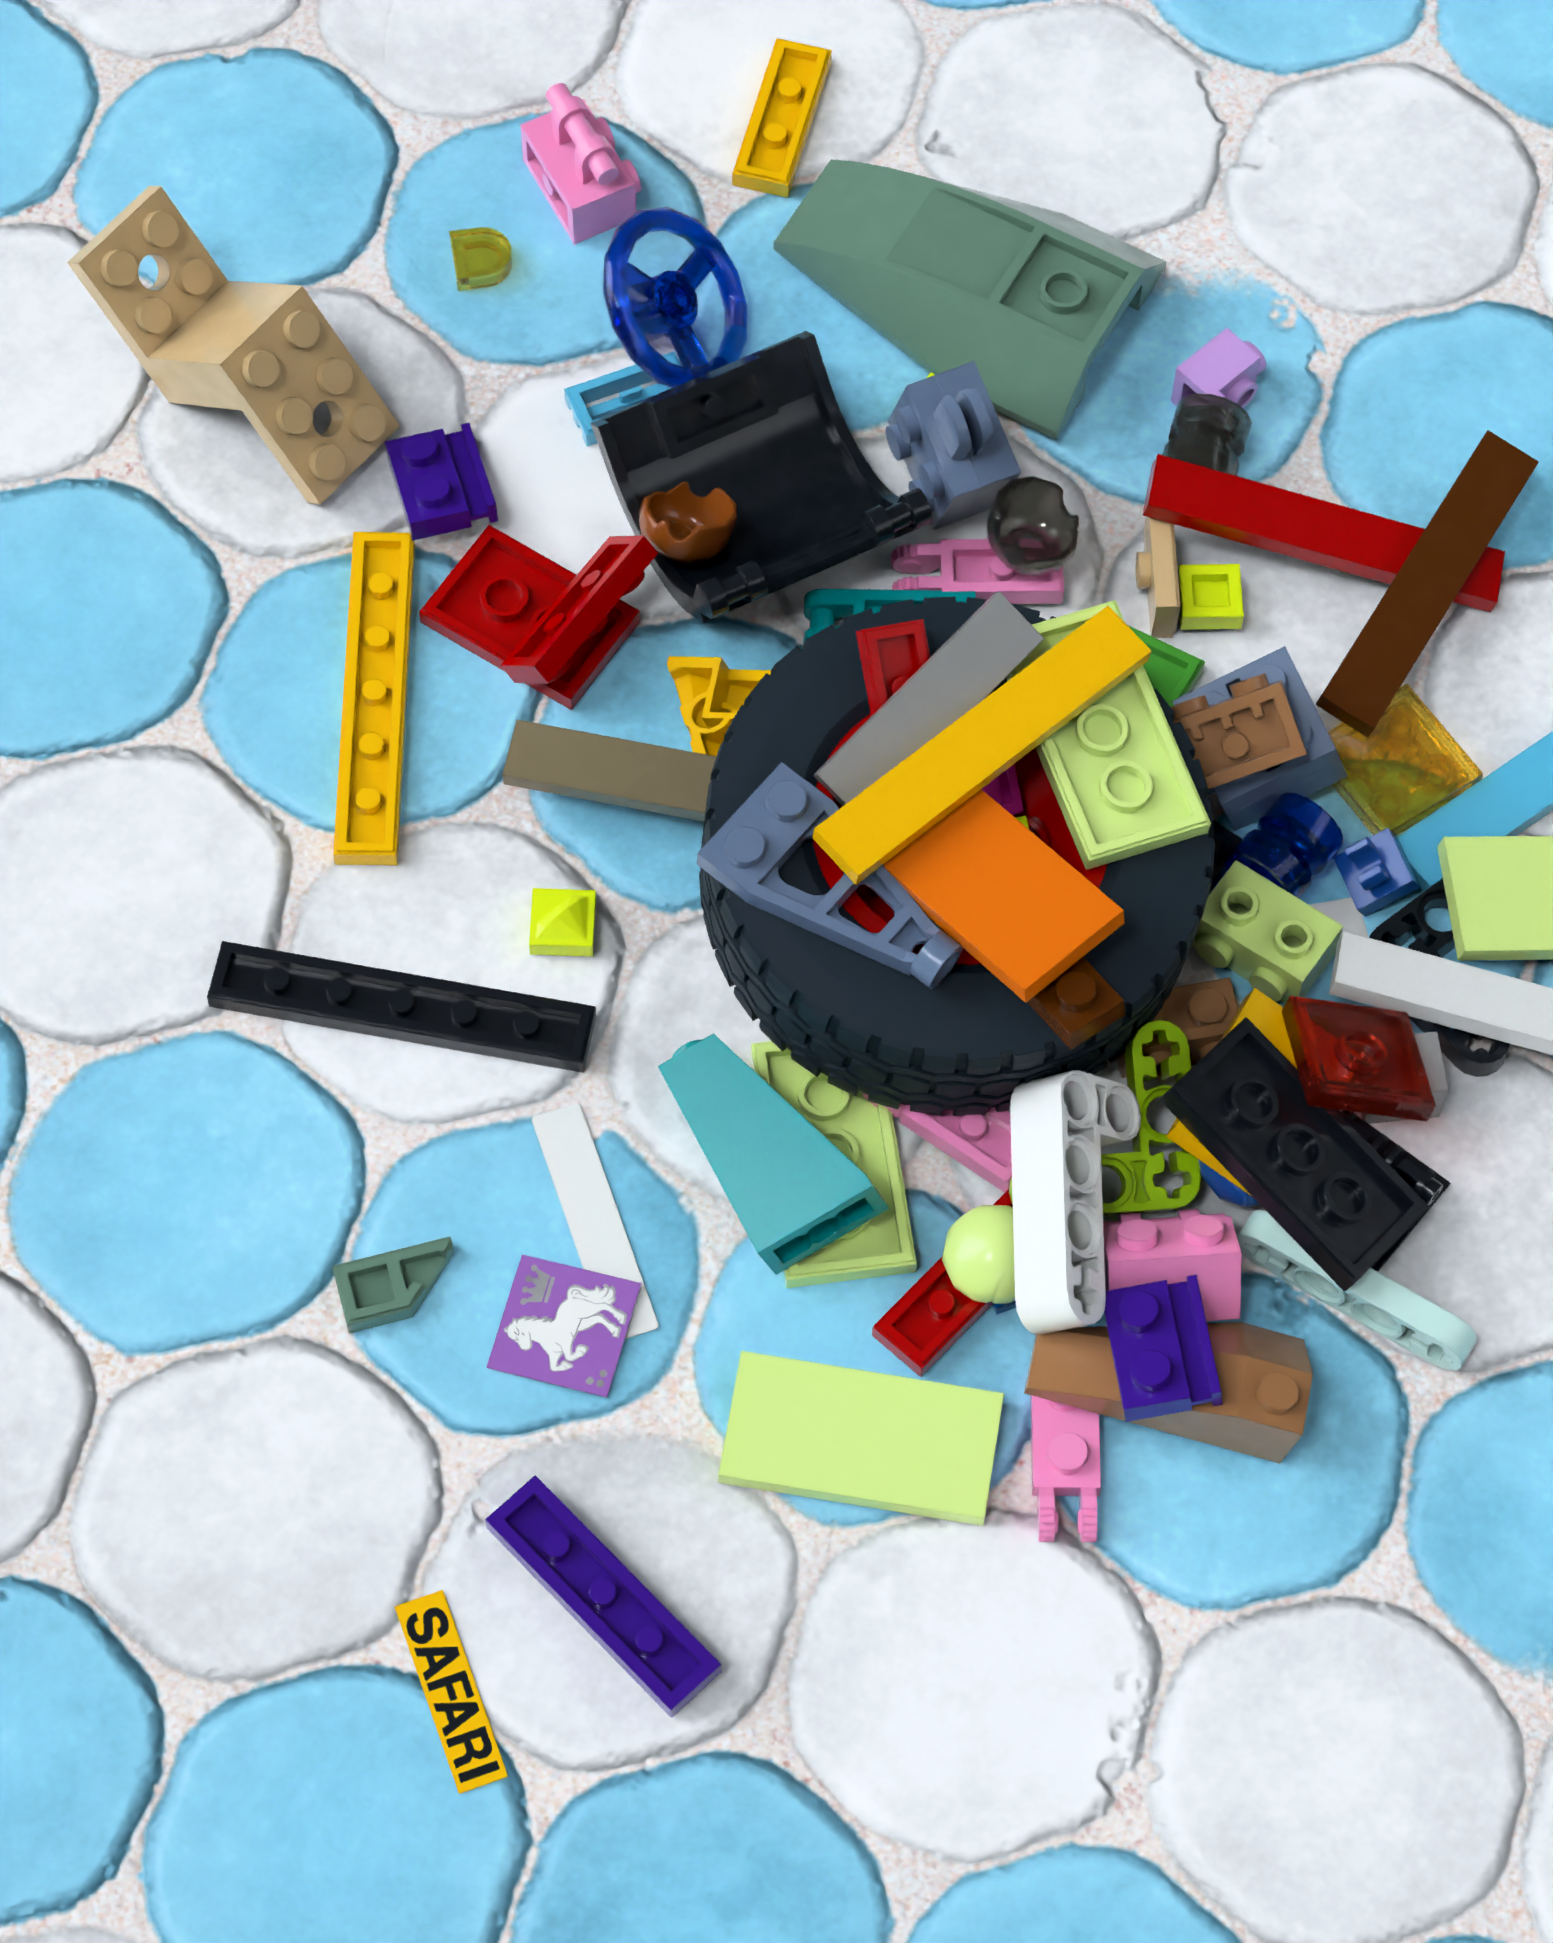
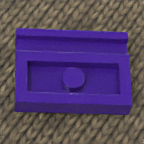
M470 423L461 424V431L445 434L442 428L385 441L387 459L413 541L471 528V521L488 517L489 523L498 521L495 499Z
M1197 1275L1186 1276L1187 1281L1167 1284V1280L1105 1291L1104 1315L1125 1422L1192 1410V1405L1212 1402V1406L1223 1405Z

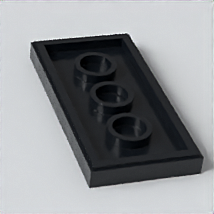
M1247 1017L1159 1099L1344 1292L1353 1286L1430 1207Z

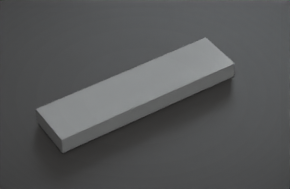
M1000 591L994 593L813 776L844 806L984 700L1044 637Z

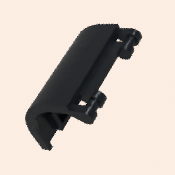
M807 331L591 422L613 488L635 536L641 535L639 510L643 499L654 491L667 493L682 482H688L692 493L700 497L707 496L714 488L719 487L725 490L737 504V520L732 534L722 551L701 564H683L657 554L650 563L663 585L686 612L703 623L912 532L933 521L930 504L919 488L898 497L882 483L864 458L837 404L815 335Z

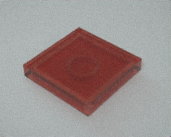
M1289 996L1281 1012L1308 1106L1428 1121L1436 1104L1407 1012Z

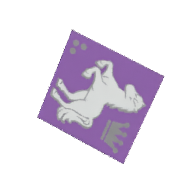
M522 1254L486 1368L607 1398L642 1283Z

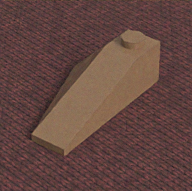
M1243 1322L1207 1323L1223 1405L1212 1406V1402L1192 1405V1410L1129 1422L1280 1464L1302 1437L1313 1377L1304 1339ZM1107 1326L1077 1327L1035 1335L1024 1393L1125 1421Z

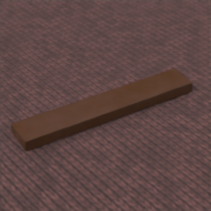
M1486 431L1316 702V706L1367 738L1370 736L1539 461L1491 431Z

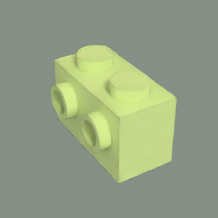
M1235 860L1208 896L1192 946L1195 947L1197 953L1207 963L1217 968L1227 967L1248 980L1253 989L1256 988L1275 1002L1282 1001L1295 1010L1335 956L1337 942L1341 936L1343 925Z

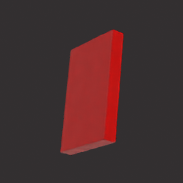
M488 525L419 611L420 623L503 670L500 666L502 662L575 578L576 574ZM619 600L609 611V620L605 627L593 637L586 639L572 655V664L563 676L549 684H525L572 710L640 623V611Z

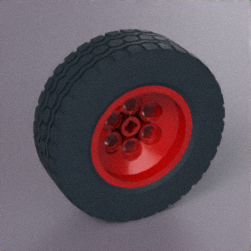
M956 597L924 598L922 604L914 605L913 599L882 605L880 612L873 613L872 609H868L842 619L840 627L837 629L831 624L806 639L802 650L796 646L778 661L771 669V674L766 673L747 696L744 706L741 705L724 735V741L719 747L711 772V782L708 785L701 849L781 762L833 800L839 809L843 807L813 774L871 717L856 631L924 619L931 657L988 599L967 597L965 603L956 602ZM1012 604L1031 625L1046 621V619L1039 617L1040 611ZM1006 677L990 694L1007 682ZM1154 689L1211 822L1208 833L1086 870L1036 749L1034 748L1015 763L1024 811L1013 816L1015 818L1026 816L1031 832L1124 910L1125 923L1083 956L1123 998L1124 1016L1070 1050L1028 1003H1025L964 948L960 958L948 975L938 986L930 989L913 975L908 976L746 903L700 867L701 906L704 911L703 918L710 944L713 950L717 949L715 950V957L729 987L736 985L734 987V995L752 1021L759 1018L760 1030L782 1052L788 1048L791 1051L792 1060L817 1077L822 1072L828 1076L827 1082L854 1096H857L859 1091L868 1094L867 1101L895 1109H898L901 1103L910 1105L911 1112L942 1115L943 1110H953V1116L985 1114L987 1109L995 1107L996 1112L1010 1110L1011 1095L1015 1087L1021 1083L1068 1071H1083L1095 1075L1106 1067L1107 1060L1112 1063L1125 1051L1126 1043L1134 1033L1146 1023L1152 1022L1162 1009L1164 1001L1169 998L1198 931L1211 887L1210 879L1213 875L1215 842L1213 838L1214 825L1211 800L1207 798L1208 786L1199 759L1193 760L1195 756L1193 744L1181 722L1176 724L1173 722L1175 713L1158 690ZM813 838L806 839L778 870L780 878L786 884L811 895L827 894L844 874ZM860 885L838 909L842 917L871 933L881 932L894 917L892 908L866 885ZM925 944L917 945L912 953L918 954Z

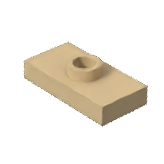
M1146 517L1143 531L1144 552L1136 553L1137 589L1147 588L1151 636L1154 638H1172L1173 634L1176 633L1180 611L1174 524Z

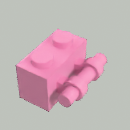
M558 83L551 86L546 92V98L553 108L552 111L520 124L523 161L573 244H577L636 219V193L641 191V183L629 159L621 161L616 153L613 134L606 120L603 117L595 119L584 99L572 96L566 84Z
M1198 1209L1177 1210V1217L1141 1219L1140 1213L1119 1214L1118 1221L1103 1222L1105 1291L1167 1280V1284L1187 1281L1186 1276L1197 1275L1206 1321L1240 1319L1242 1252L1231 1216L1225 1217L1224 1213L1200 1215Z

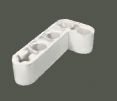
M1068 1071L1021 1083L1015 1087L1011 1095L1010 1121L1015 1302L1021 1323L1029 1332L1035 1335L1091 1325L1101 1319L1106 1301L1101 1147L1133 1139L1137 1135L1141 1123L1139 1104L1129 1087L1083 1071Z

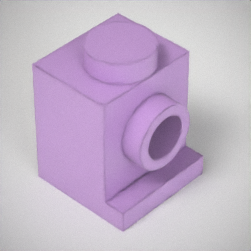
M1226 328L1176 368L1171 402L1214 438L1222 430L1224 415L1230 410L1233 412L1242 410L1255 396L1258 390V385L1256 384L1257 376L1266 369L1265 358L1254 344L1242 341L1231 330Z

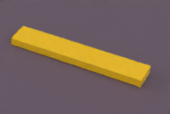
M353 532L333 850L335 865L398 866L415 540H412L410 533Z
M1107 605L816 826L812 838L851 881L857 885L1148 662L1151 649Z

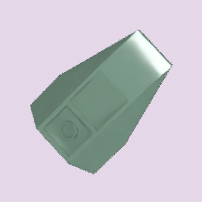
M832 159L774 241V250L929 373L932 372L936 375L974 361L995 411L1055 440L1084 397L1087 369L1126 308L1128 306L1136 310L1141 308L1166 269L1167 263L1165 260L1060 212L893 168Z

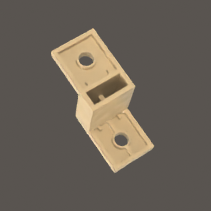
M148 186L67 262L167 401L177 404L241 410L308 503L321 505L400 427L302 285L228 281L161 186ZM150 255L157 263L158 277L156 282L147 289L139 279L138 269L142 259ZM324 402L330 410L331 420L328 429L320 435L313 426V413L315 408Z

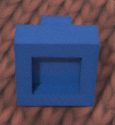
M1389 828L1370 838L1365 837L1346 847L1344 852L1333 857L1357 910L1365 917L1420 888L1397 835Z

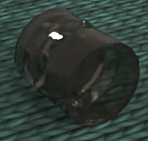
M1194 394L1184 397L1177 404L1168 437L1169 442L1165 445L1162 455L1237 476L1240 465L1237 458L1244 453L1252 421L1248 413L1239 404L1225 397L1213 394Z

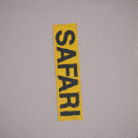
M443 1590L394 1606L458 1793L461 1794L508 1777Z

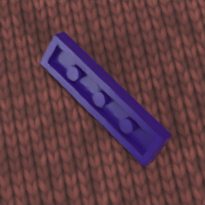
M536 1475L485 1519L486 1528L671 1718L721 1673V1663Z

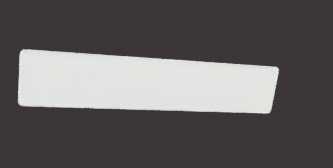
M575 1103L533 1116L532 1123L583 1269L642 1283L625 1339L657 1329L659 1326L581 1105Z

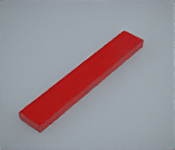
M1157 454L1152 464L1142 514L1146 517L1386 584L1392 583L1425 530L1424 528ZM1487 546L1453 602L1491 613L1498 603L1505 551Z

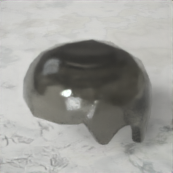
M1035 476L1011 479L996 494L987 519V539L996 556L1009 569H1013L1018 574L1037 576L1058 571L1075 553L1079 517L1068 512L1063 501L1064 491L1056 483Z

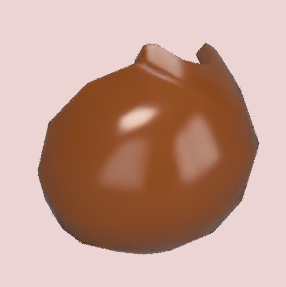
M688 482L680 483L667 493L654 491L643 499L639 510L641 535L648 539L659 555L683 564H701L721 552L727 544L737 520V504L725 490L717 487L707 496L700 497L692 493Z

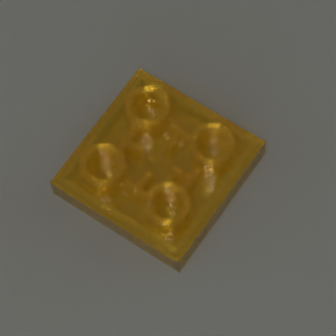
M1408 684L1399 688L1368 738L1345 723H1341L1328 731L1348 776L1332 784V786L1373 835L1386 828L1391 829L1396 835L1400 834L1479 782L1483 776L1482 771Z

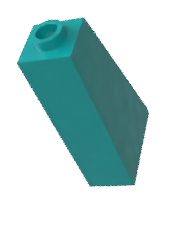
M714 1033L703 1040H693L682 1045L675 1051L671 1059L658 1066L756 1252L775 1275L889 1209L884 1198L867 1175Z

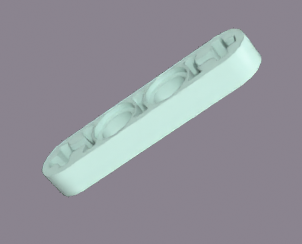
M1253 1211L1237 1236L1242 1254L1256 1265L1440 1368L1450 1371L1459 1370L1477 1342V1335L1465 1321L1372 1268L1344 1292L1267 1211Z

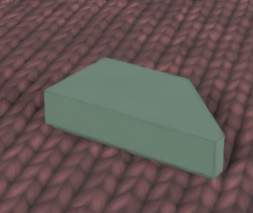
M451 1236L332 1266L348 1333L413 1318L454 1255Z

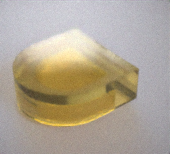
M487 227L449 231L458 291L495 286L509 275L512 268L511 245L501 232Z

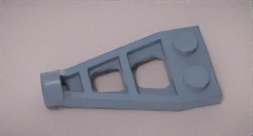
M781 762L697 853V865L746 903L908 976L913 975L928 988L934 989L955 966L963 952V947L932 923L910 894L883 867L885 864L857 885L844 873L832 889L824 895L808 894L786 884L780 878L778 870L806 839L812 838L814 828L839 810L833 800ZM860 885L870 887L894 912V917L879 933H871L842 917L838 911ZM925 944L918 954L912 953L917 945Z

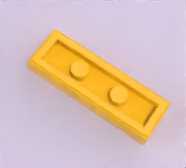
M776 38L732 172V186L786 198L789 197L829 72L832 50Z

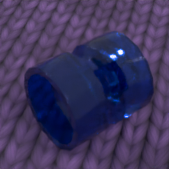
M1286 792L1280 795L1258 821V829L1248 832L1227 856L1226 867L1229 870L1235 860L1300 899L1311 886L1312 875L1323 872L1343 848V834L1335 820L1321 806L1302 795Z

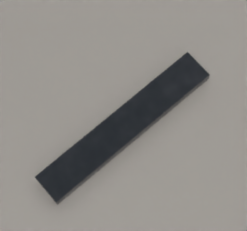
M226 941L221 943L207 995L209 1007L582 1073H584L597 1016L596 1006Z

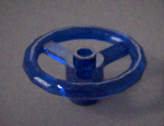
M670 207L638 210L616 228L604 256L603 295L612 328L630 359L655 382L673 388L740 359L747 341L748 306L739 272L721 241L698 219ZM649 232H669L684 238L695 249L677 271H665L653 277L648 276L628 262L635 243ZM712 272L717 281L724 306V337L716 356L708 362L691 325L694 323L698 313V301L695 290L707 275ZM665 336L668 337L683 367L667 361L649 342Z

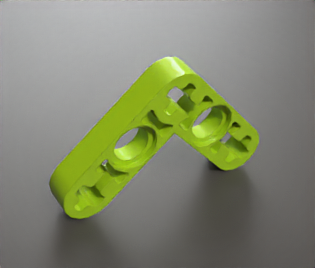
M1157 1020L1146 1023L1126 1043L1127 1087L1133 1092L1139 1104L1141 1123L1137 1135L1132 1139L1133 1152L1101 1154V1166L1114 1170L1120 1177L1122 1184L1118 1198L1112 1203H1103V1216L1166 1212L1178 1209L1190 1203L1200 1189L1201 1173L1199 1161L1183 1148L1182 1152L1174 1151L1168 1154L1171 1174L1182 1175L1183 1186L1174 1189L1172 1198H1167L1166 1189L1164 1187H1155L1153 1182L1154 1175L1164 1172V1152L1150 1155L1149 1145L1162 1147L1174 1142L1166 1137L1167 1134L1158 1133L1150 1127L1146 1118V1110L1153 1099L1161 1098L1172 1086L1161 1085L1147 1091L1144 1089L1143 1080L1151 1081L1157 1078L1154 1058L1144 1057L1142 1046L1152 1042L1153 1034L1158 1035L1160 1045L1170 1046L1172 1056L1161 1061V1078L1165 1080L1173 1076L1176 1082H1178L1191 1069L1190 1049L1185 1034L1178 1026L1171 1022ZM1011 1178L1009 1184V1196L1011 1199V1203L1013 1204Z

